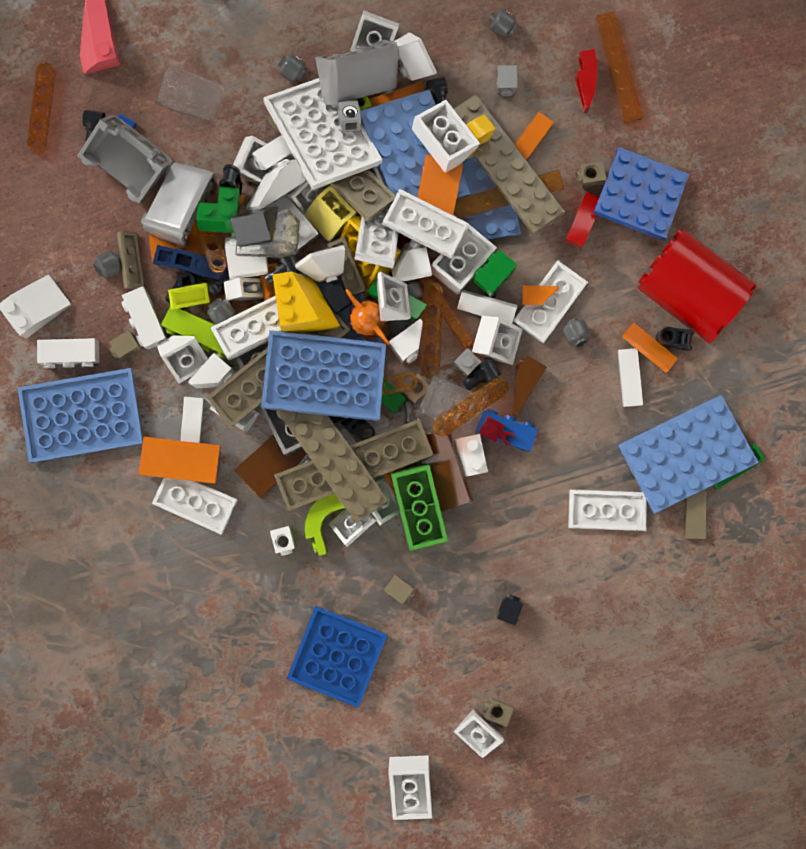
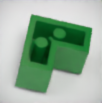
M220 187L218 204L198 202L196 220L199 231L234 233L230 219L239 215L241 198L239 188Z
M501 250L497 253L493 252L487 258L485 267L480 266L473 274L476 276L473 282L490 297L509 279L517 267V264Z

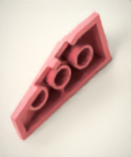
M85 0L80 58L84 74L121 66L106 0Z

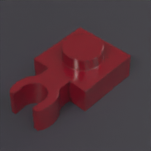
M487 416L479 431L480 435L493 442L500 438L506 445L511 443L507 442L505 437L510 435L514 438L515 436L512 432L503 431L505 425Z

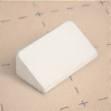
M281 135L252 154L261 170H265L292 154Z

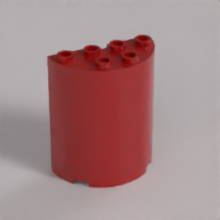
M679 229L673 236L675 241L672 239L661 251L664 255L660 254L650 265V268H652L650 273H644L639 279L640 285L637 289L686 327L694 330L695 334L710 344L743 308L753 294L757 284L687 230Z

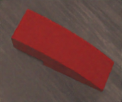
M595 48L581 51L578 56L580 71H577L575 80L584 113H587L590 108L597 84L598 71Z
M586 191L564 242L580 249L583 248L597 216L593 212L599 199L598 196Z

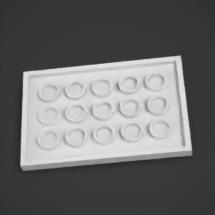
M319 78L264 97L265 106L312 190L382 164V158L373 142L371 143L362 124L360 131L341 133L338 107H331V105L324 103Z

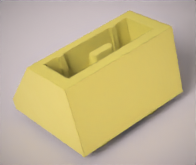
M329 185L315 198L304 216L330 243L343 231L348 218L355 217L357 214L340 194Z

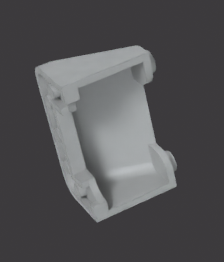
M382 40L364 49L344 54H333V56L327 58L325 55L315 57L323 100L325 104L331 105V107H338L339 102L350 101L383 92V94L394 92L393 89L397 87V42Z
M109 115L99 120L77 155L86 166L99 165L128 188L126 190L128 198L137 203H141L166 172L168 166L173 162L167 154L115 115Z
M174 162L168 166L166 170L167 176L148 213L143 215L141 224H143L144 232L186 250L190 242L186 238L192 232V225L197 217L198 202L204 203L206 197L210 196V191H215L218 182L215 173L209 170Z

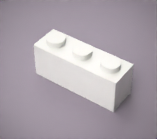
M142 286L122 295L124 299L121 302L126 312L129 311L131 318L129 322L132 328L138 332L136 338L141 347L144 346V348L149 350L168 339L147 289Z
M95 338L37 340V363L44 365V368H55V365L73 368L74 364H82V367H94V364H99V341Z

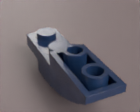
M157 245L153 259L154 265L188 272L193 276L218 282L229 276L227 263L189 251Z

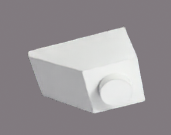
M239 277L224 282L225 295L228 301L264 298L260 278Z

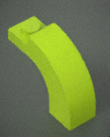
M335 493L317 500L307 514L305 522L306 539L314 537L315 541L312 542L314 552H318L319 556L328 553L322 535V524L325 518L330 513L345 508Z

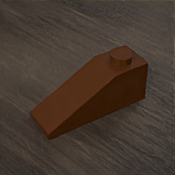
M528 355L525 359L520 358L516 365L518 371L515 376L512 414L514 417L518 416L547 368Z

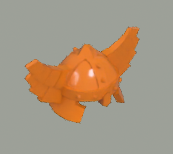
M348 289L345 290L354 305L348 315L354 331L364 335L365 340L380 337L383 342L390 345L383 334L388 321H380L379 303L372 300L358 302Z

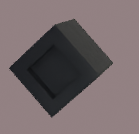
M331 283L324 288L323 296L336 314L352 304V301L339 283L335 285Z
M512 594L509 597L504 596L496 618L516 625L524 605L522 602H519L521 598Z

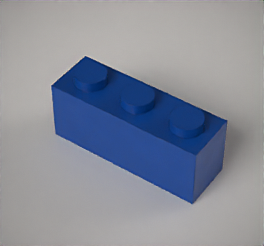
M491 409L483 410L475 434H479L487 416L505 425L503 431L512 432L515 435L514 438L510 435L505 437V440L511 443L509 446L526 452L531 451L538 429L534 428V424L528 422L521 424L516 422L514 417L506 415L504 418L498 416L499 412ZM500 438L497 439L498 442L503 443Z

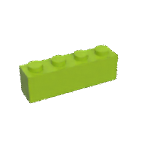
M170 305L161 324L165 328L164 332L172 336L176 334L180 336H194L204 351L210 352V350L217 352L216 355L227 360L211 330V327L215 326L214 324L184 310H173Z

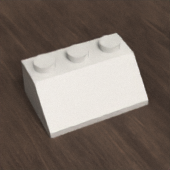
M447 100L442 101L414 118L413 132L445 173L460 165L480 145L479 141Z

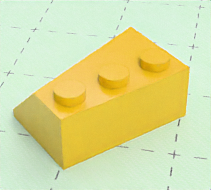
M360 215L348 218L339 239L345 237L365 285L366 291L363 292V295L366 298L368 296L367 291L378 277V273L382 272L389 275L392 268L355 260L362 217ZM396 248L395 261L400 253L398 248Z
M295 272L273 274L281 332L302 334L340 328L338 321L314 279Z

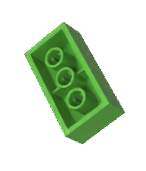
M425 464L390 473L410 551L447 542L448 539L430 466ZM414 483L416 486H419L417 492L413 493L412 490H409V488L412 487L411 485ZM420 502L421 505H424V507H421V511L414 509L416 503ZM423 521L428 523L425 530L419 527Z

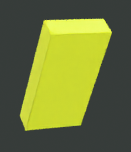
M206 283L168 290L170 305L173 310L210 303Z

